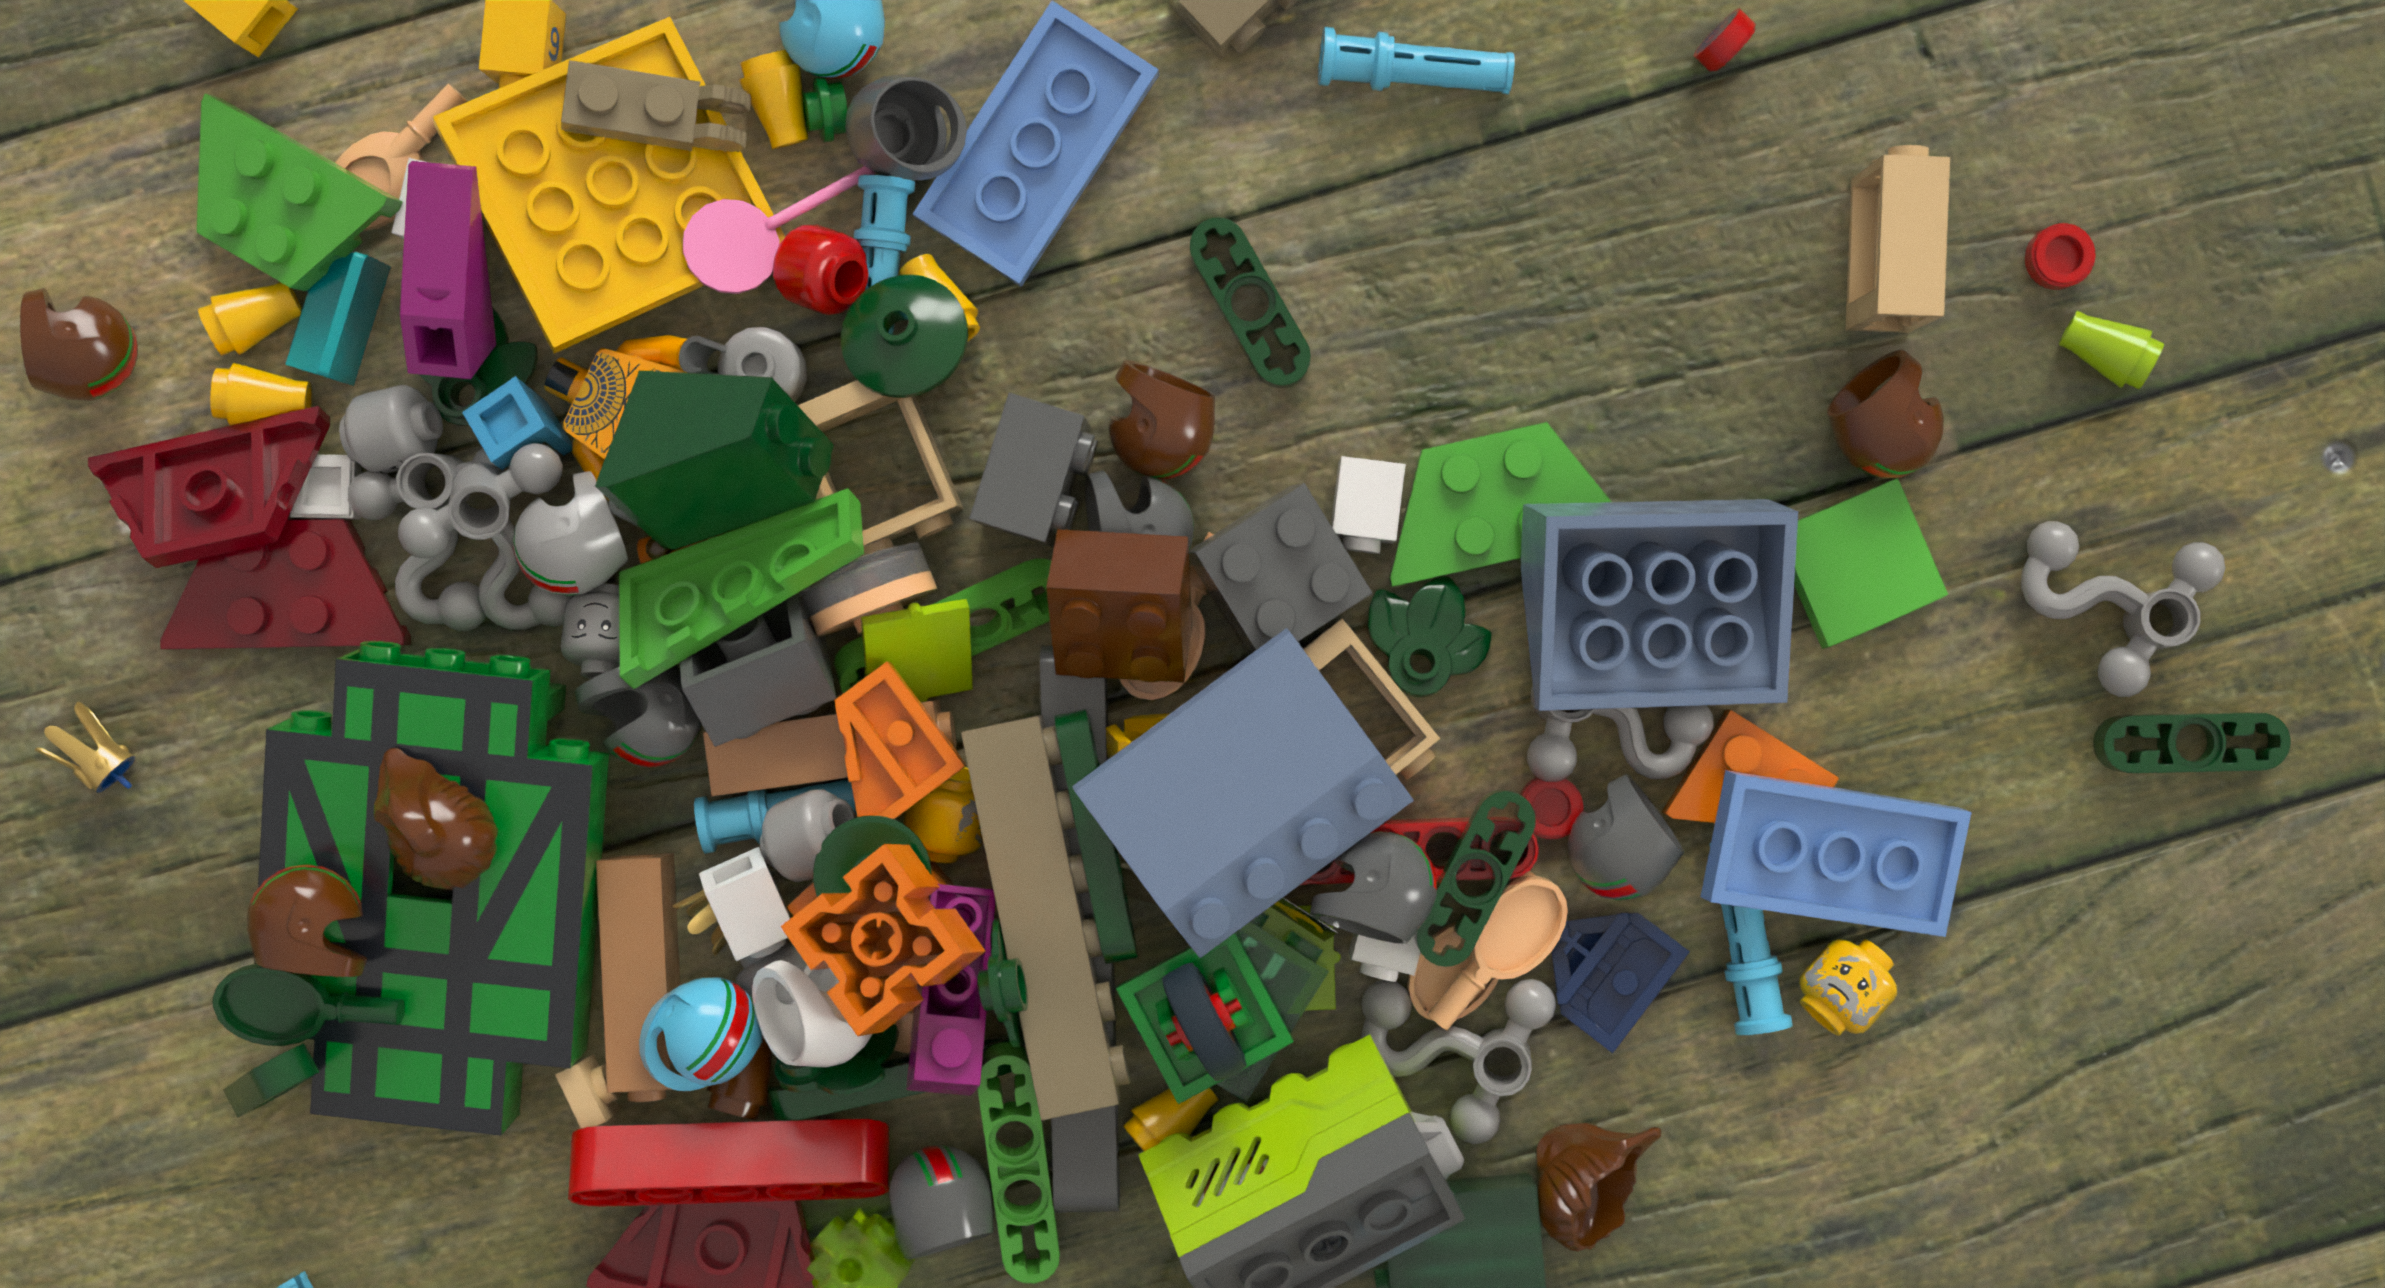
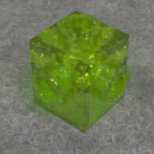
M859 1208L846 1223L836 1215L811 1242V1245L818 1253L806 1270L814 1276L812 1279L814 1288H896L908 1275L915 1259L905 1260L894 1237L895 1228L886 1219L875 1213L869 1217Z

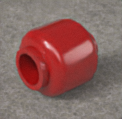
M817 224L801 225L790 231L779 244L773 263V277L776 288L781 295L796 305L824 315L840 314L849 309L865 291L869 272L865 251L856 239Z

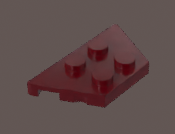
M319 406L88 457V467L92 474L102 481L112 499L109 503L118 518L128 525L130 538L141 557L153 567L161 568L277 542L330 428V416Z
M344 519L287 520L277 542L198 560L160 639V649L360 646V643L365 641H386L400 645H411V634L406 625H400L384 594L388 590L377 569L368 563L364 553L365 546L352 521Z
M800 1200L646 1205L601 1263L589 1275L586 1287L823 1288Z

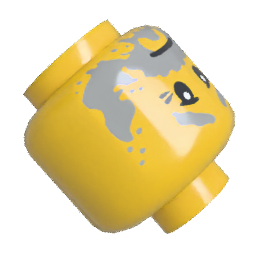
M967 767L963 768L905 812L903 824L918 836L931 861L953 863L957 861L958 856L973 853L983 844L969 769Z
M1844 939L1833 940L1801 974L1799 984L1804 996L1800 1000V1004L1813 1019L1837 1036H1840L1844 1030L1854 1034L1864 1033L1897 996V985L1888 972L1894 963L1883 950L1867 939H1863L1858 946Z

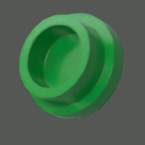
M814 78L813 92L803 93L806 125L808 131L819 130L823 143L833 142L834 135L846 134L845 124L848 108L844 88L841 82L827 83L825 78Z

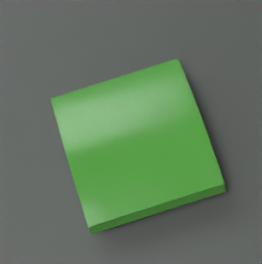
M1898 478L1884 482L1798 520L1794 586L1822 649L1853 638L1948 595Z

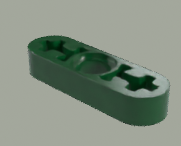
M1220 217L1202 222L1194 230L1190 239L1191 260L1257 376L1265 384L1274 388H1289L1296 385L1304 378L1308 371L1311 359L1310 348L1244 232L1235 222ZM1213 233H1216L1220 240L1231 237L1235 241V244L1229 249V256L1237 271L1245 263H1248L1253 272L1243 273L1234 277L1223 290L1215 282V280L1226 278V271L1216 257L1205 260L1201 255L1208 248L1206 237ZM1255 286L1266 294L1269 307L1263 317L1255 321H1245L1236 316L1232 310L1231 300L1235 292L1240 288ZM1277 317L1282 320L1285 326L1273 331L1279 345L1283 349H1289L1294 346L1299 353L1292 361L1294 371L1287 375L1280 368H1274L1269 371L1265 366V362L1271 357V351L1263 336L1255 345H1252L1246 336L1265 330Z
M2255 712L2117 715L2101 723L2095 732L2093 740L2094 752L2098 760L2108 769L2124 773L2270 770L2285 760L2291 745L2290 733L2286 725L2279 718L2271 714ZM2161 724L2160 730L2158 731L2157 725ZM2190 724L2200 727L2207 739L2205 752L2201 757L2193 761H2187L2181 757L2176 748V738L2179 731ZM2128 726L2130 736L2157 738L2158 750H2132L2129 753V761H2127V756L2124 752L2115 751L2114 741L2115 739L2125 737L2126 727ZM2255 729L2257 733L2267 734V747L2257 748L2256 754L2254 750L2249 748H2226L2225 735L2249 736L2254 734ZM2159 756H2161L2162 759L2160 763H2158Z
M1495 790L1483 796L1476 805L1437 881V897L1430 915L1414 934L1419 951L1429 962L1442 967L1455 966L1466 960L1473 951L1535 829L1536 818L1533 807L1520 794L1510 790ZM1508 802H1513L1517 805L1514 809V816L1522 822L1516 833L1512 830H1505L1496 844L1497 848L1508 850L1504 862L1501 863L1493 854L1485 849L1470 847L1476 834L1488 843L1495 828V824L1487 818L1490 809L1495 807L1503 810ZM1470 859H1481L1487 862L1493 872V881L1490 888L1479 896H1469L1462 893L1456 883V874L1459 867ZM1448 892L1461 905L1479 910L1473 920H1470L1461 912L1454 931L1462 938L1461 943L1457 948L1452 945H1446L1440 953L1433 950L1435 940L1427 932L1433 923L1443 926L1450 917L1453 908L1449 905L1440 904L1445 893Z
M303 1043L247 1072L223 1089V1092L237 1118L291 1091L318 1074L319 1070Z

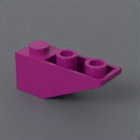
M411 161L408 164L400 321L407 372L409 374L471 379L496 346L476 166Z
M938 884L940 888L929 895V901L935 909H956L986 952L945 984L923 987L919 983L917 984V990L924 1000L914 1007L906 1090L971 1096L980 1087L986 1023V1011L982 1006L978 988V973L982 970H988V959L991 956V927L994 921L996 900L993 889Z

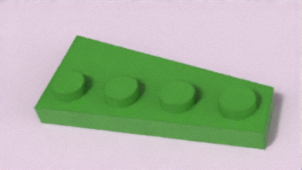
M847 488L817 499L813 503L754 522L661 556L660 558L620 571V678L630 687L636 689L863 555L864 545L860 501Z

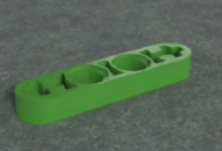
M1036 558L1025 561L933 604L967 599L970 614L983 608H991L997 611L995 617L988 623L980 626L970 625L972 657L1050 621L1046 586L1051 560ZM1043 586V588L1046 590L1044 593L1039 595H1035V593L1032 591L1036 587ZM1012 598L1015 607L1008 609L1006 600ZM862 636L843 646L836 654L834 666L842 693H845L866 677L860 670V668L865 667Z
M1001 1042L990 1046L983 1052L981 1083L978 1088V1096L1002 1262L1006 1272L1013 1279L1022 1283L1035 1284L1046 1280L1054 1274L1059 1265L1060 1257L1059 1236L1046 1142L1027 1050L1024 1047L1014 1048L1009 1042ZM1003 1064L1011 1065L1013 1074H1016L1014 1077L1015 1101L1003 1103L1002 1083L1000 1078L996 1077L998 1066ZM1020 1121L1030 1127L1033 1135L1024 1146L1010 1148L1003 1145L997 1139L996 1133L998 1129L1005 1123ZM1018 1180L1034 1182L1041 1190L1038 1199L1025 1206L1011 1203L1006 1198L1004 1192L1011 1183ZM1034 1224L1035 1243L1039 1250V1258L1030 1260L1026 1259V1254L1022 1251V1226Z

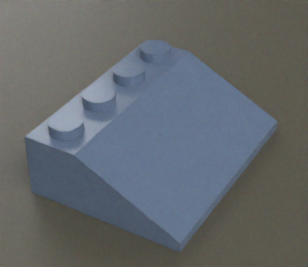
M1769 499L1523 504L1521 576L1535 708L1539 711L1787 703L1798 511Z
M1287 628L1072 786L1075 793L1155 902L1199 958L1214 949L1414 801L1380 752Z

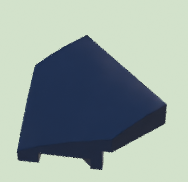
M1628 912L1619 913L1617 915L1571 921L1566 920L1562 935L1551 952L1557 988V1001L1560 1005L1561 1014L1611 1053H1614L1689 955L1690 951L1638 912L1630 914Z

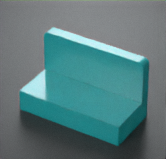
M358 252L350 253L345 258L335 260L330 265L328 273L308 290L285 365L354 386L391 266Z

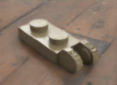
M569 60L561 130L692 151V147L717 151L723 150L724 152H739L745 149L746 132H742V130L736 129V127L714 123L695 125L697 109L729 114H744L750 111L751 96L747 91L735 89L734 87L728 88L716 84L700 86L699 81Z

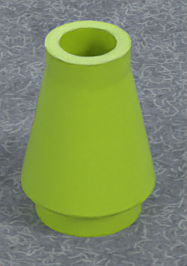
M2078 310L2071 318L2058 344L2073 352L2119 388H2122L2124 384H2128L2138 390L2147 380L2164 347L2163 342L2151 337L2152 330L2092 317Z

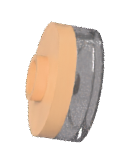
M914 542L864 554L800 591V595L816 635L824 636L855 626L858 634H862L861 617L904 610L903 606L932 594L938 588L920 543Z

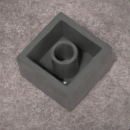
M1009 392L969 519L982 526L1054 548L1057 529H1072L1079 506V501H1076L1075 497L1070 496L1077 474L1084 477L1089 474L1098 441L1094 440L1095 435L1089 434L1091 426L1085 416Z
M1305 483L1287 487L1189 551V561L1248 655L1255 652L1286 628L1298 642L1372 594L1371 589Z
M805 589L680 662L682 690L715 747L734 739L748 738L764 727L794 715L811 713L822 704L836 699L826 636H817L810 617L816 614V611Z

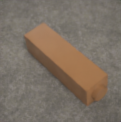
M940 700L921 702L956 749V733L952 712H941ZM837 714L777 722L762 728L753 736L744 739H734L716 747L713 745L707 732H703L712 796L848 778L844 758L846 754L843 734L839 730Z
M674 853L609 856L596 861L607 1093L627 1092V1099L630 1102L662 1100L667 1097L666 1090L672 1089L652 1078L644 1067L639 1052V1039L642 1026L651 1008L665 994L680 986L677 909L672 906L676 904ZM661 1031L657 1038L659 1056L670 1071L682 1076L675 1069L669 1058L665 1035Z

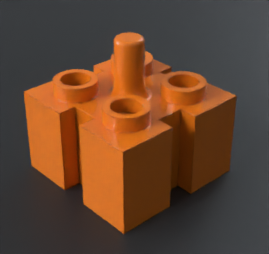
M882 845L843 876L852 889L850 893H822L780 926L810 970L829 968L832 970L839 983L827 991V994L857 1036L884 1032L924 1000L915 987L918 983L921 987L945 984L986 952L956 909H935L927 897L940 887L910 845Z

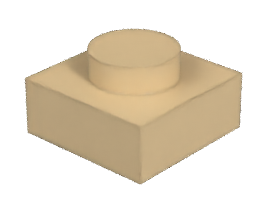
M594 1054L576 1062L571 1069L565 1068L555 1074L580 1128L598 1126L621 1111L616 1101L620 1099L621 1093H607L606 1065L599 1066Z

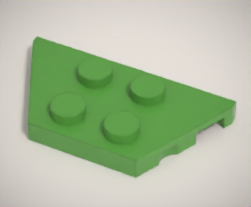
M204 94L201 101L196 232L289 288L307 291L328 273L330 265L335 260L345 258L363 242L359 234L380 215L391 218L400 210L403 203L401 200L224 99Z
M1547 422L1423 449L1420 451L1413 486L1406 507L1393 566L1389 575L1390 587L1521 559L1523 504L1600 503L1612 501Z

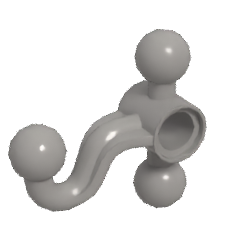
M538 443L522 446L513 455L510 469L505 472L489 463H474L465 466L457 473L453 481L448 505L438 511L424 507L411 510L401 520L398 527V538L403 549L414 557L424 559L438 556L446 549L451 540V533L455 530L471 539L485 540L492 538L499 549V554L479 585V603L484 614L496 625L509 630H526L540 624L552 627L563 625L565 605L575 595L552 594L535 585L528 596V602L525 604L513 605L504 597L507 586L520 570L513 549L515 526L509 519L511 498L523 491L537 495L549 492L558 484L562 476V463L558 454L549 446ZM474 492H484L491 495L497 504L486 510L475 509L465 502L464 497Z
M483 448L476 453L472 461L465 463L460 458L448 454L418 453L408 457L402 463L396 478H391L388 474L366 471L359 474L348 488V502L354 512L368 520H381L388 517L401 502H406L409 506L416 509L424 507L438 511L449 504L452 484L459 471L465 466L474 463L494 464L490 461ZM437 465L445 476V488L443 493L434 499L427 492L425 478L427 472ZM510 465L502 471L505 472L510 469ZM470 494L464 497L465 502L469 499ZM455 530L451 533V540L447 548L438 556L424 559L411 555L400 566L395 579V595L401 608L412 619L424 624H446L449 628L456 631H470L477 628L486 618L479 603V587L470 582H455L447 586L438 599L427 598L421 590L423 579L443 565L454 553L459 540L458 531Z
M2047 521L2033 529L2027 540L2029 558L2021 573V590L2026 602L2037 613L2051 619H2069L2082 614L2102 601H2111L2124 609L2123 627L2130 642L2126 647H2117L2109 650L2102 657L2098 666V677L2101 685L2109 693L2118 697H2131L2139 694L2147 686L2151 675L2148 660L2155 650L2186 643L2196 634L2200 625V610L2193 597L2197 592H2206L2217 586L2221 582L2226 568L2223 555L2216 547L2204 542H2192L2184 545L2175 554L2172 562L2174 580L2167 589L2146 594L2130 582L2116 576H2097L2084 581L2064 594H2056L2049 589L2047 577L2051 571L2065 569L2075 561L2079 552V541L2076 533L2070 526L2059 521ZM2156 603L2166 606L2173 616V627L2166 637L2157 634L2149 622V613L2152 606Z
M1532 685L1531 703L1533 708L1547 722L1544 733L1538 735L1531 742L1527 751V762L1531 772L1545 782H1559L1566 779L1573 772L1577 763V751L1569 739L1572 723L1584 720L1591 714H1596L1615 721L1626 762L1638 774L1649 779H1668L1680 774L1690 764L1696 746L1702 744L1710 736L1714 727L1713 715L1707 705L1668 707L1663 717V724L1667 736L1671 739V745L1665 753L1655 754L1647 747L1643 723L1636 708L1571 710L1570 712L1562 710L1539 711L1535 708Z
M1534 979L1521 980L1514 984L1507 992L1504 1003L1509 1020L1505 1028L1493 1029L1480 1037L1466 1029L1451 1026L1448 1031L1442 1027H1436L1423 1034L1406 1050L1398 1052L1388 1046L1386 1036L1389 1030L1400 1027L1410 1017L1412 1002L1408 991L1401 984L1380 980L1370 985L1363 994L1361 1005L1366 1019L1361 1038L1369 1034L1371 1035L1391 1074L1395 1077L1415 1074L1445 1051L1455 1052L1473 1061L1474 1075L1478 1084L1473 1094H1467L1455 1102L1449 1118L1452 1130L1461 1140L1471 1144L1485 1143L1494 1137L1500 1126V1112L1496 1106L1500 1096L1515 1094L1522 1090L1529 1081L1532 1059L1527 1040L1533 1029H1539L1548 1024L1554 1016L1556 1008L1555 996L1551 989L1541 981ZM1498 1047L1512 1049L1521 1059L1520 1067L1516 1072L1508 1076L1493 1074L1488 1070L1484 1062V1058L1489 1051Z

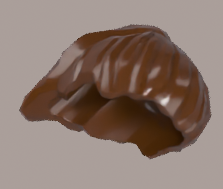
M391 748L385 752L380 765L378 793L374 803V819L385 826V832L388 836L386 843L392 854L397 856L396 861L398 865L403 866V872L406 875L411 876L413 880L421 882L425 886L449 890L455 887L463 889L489 869L496 853L497 846L495 841L498 835V828L494 823L489 807L482 799L471 794L467 787L460 786L456 781H449L438 774L429 762L411 758L399 748Z
M1589 1123L1560 1125L1547 1131L1535 1150L1536 1168L1539 1174L1536 1205L1539 1221L1549 1236L1565 1248L1578 1252L1585 1249L1591 1250L1597 1242L1608 1238L1611 1232L1622 1227L1626 1217L1624 1205L1629 1195L1633 1192V1186L1636 1183V1161L1661 1137V1128L1651 1127L1638 1133H1621L1609 1131Z

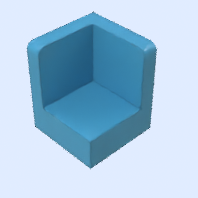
M516 376L462 412L490 461L501 470L510 465L513 455L522 446L528 444H542L546 442L563 456L572 451V442L562 429L548 402Z

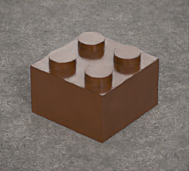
M1057 529L1046 586L1055 674L1077 676L1080 678L1096 677L1142 680L1145 682L1184 683L1192 631L1188 536Z

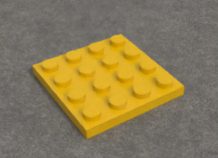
M670 17L433 116L434 126L454 164L476 166L482 218L554 354L705 286L688 268L683 255V235L691 217L706 204L722 199L741 200L759 208L768 218L774 215L741 151L724 152L723 150L717 151L692 147V151L561 130L569 60L699 81L700 86L706 85ZM697 109L695 125L714 123L727 126L720 112ZM778 227L775 230L780 244L785 235L781 227Z

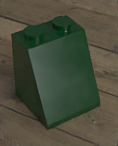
M639 370L595 487L661 547L675 550L815 502L823 476L826 475L830 467L834 444L772 377Z

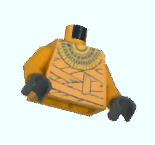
M663 335L625 340L616 351L600 348L589 370L563 357L558 358L546 377L544 390L572 404L563 422L562 429L574 437L572 453L583 471H591L595 479H598L639 370L717 374L708 371V359L715 351L726 353V346L701 336H692L686 339ZM604 495L609 501V507L613 514L639 527Z

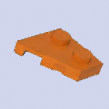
M890 661L882 664L834 700L839 730L843 734L846 751L844 758L848 781L852 785L857 817L883 816L895 820L967 766Z
M1726 709L1663 808L1662 813L1673 819L1715 823L1725 770L1834 787L1839 778L1734 711Z

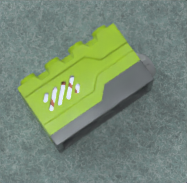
M1370 1034L1354 1043L1342 1045L1329 1055L1327 1068L1308 1078L1299 1073H1291L1279 1078L1271 1085L1269 1098L1250 1108L1242 1103H1233L1223 1107L1213 1115L1212 1128L1194 1137L1186 1133L1169 1135L1158 1145L1138 1154L1185 1275L1193 1288H1334L1466 1219L1446 1180L1450 1174L1462 1169L1464 1158L1449 1128L1441 1117L1428 1116L1411 1111Z

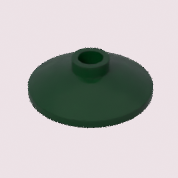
M920 275L894 276L869 287L850 307L841 331L843 358L853 376L872 392L893 398L918 396L941 385L957 369L964 356L968 342V323L958 299L943 284ZM908 320V326L901 334L891 335L888 333L889 329L896 322Z

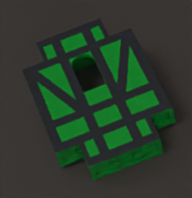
M361 642L360 649L336 659L333 718L332 714L328 712L300 710L292 712L291 718L266 729L258 888L266 879L278 871L299 865L325 867L346 879L359 897L363 916L332 921L325 927L323 934L331 942L365 956L367 962L363 974L356 977L311 976L317 979L328 993L342 994L347 992L349 995L402 999L405 1005L404 1017L400 1025L351 1021L339 1023L338 1020H328L313 1037L309 1038L314 1040L313 1061L319 1070V1073L312 1077L310 1114L501 1136L520 1115L523 1063L571 1069L588 1048L598 912L596 861L602 858L609 753L589 751L590 743L578 739L550 740L549 746H545L547 720L565 709L566 685L550 683L551 670L530 668L529 658L496 655L490 657V663L465 661L466 652L457 649L431 648L425 650V656L401 654V645L393 642ZM391 748H399L411 758L429 762L438 774L449 781H456L460 786L467 787L471 794L479 797L487 804L494 823L498 828V835L495 841L497 849L489 869L463 889L459 887L453 888L452 900L392 894L394 855L386 843L388 836L385 832V826L374 819V803L378 793L380 765L385 752Z

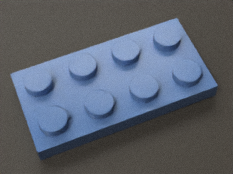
M1051 1L969 126L966 133L965 146L959 159L949 170L936 177L913 212V216L1022 287L1159 77V69L1056 2Z
M1725 770L1700 897L1712 903L1946 937L1971 812L1959 807Z

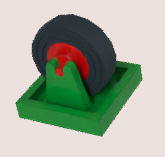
M1236 932L1201 958L1189 946L1116 987L1119 996L1178 1104L1294 1042L1291 1033Z

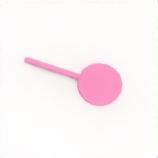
M863 166L770 218L759 208L741 200L722 199L706 204L691 217L684 231L683 255L689 270L703 285L720 293L740 294L756 289L773 272L774 256L779 246L776 228L857 185L860 175H875L876 172Z

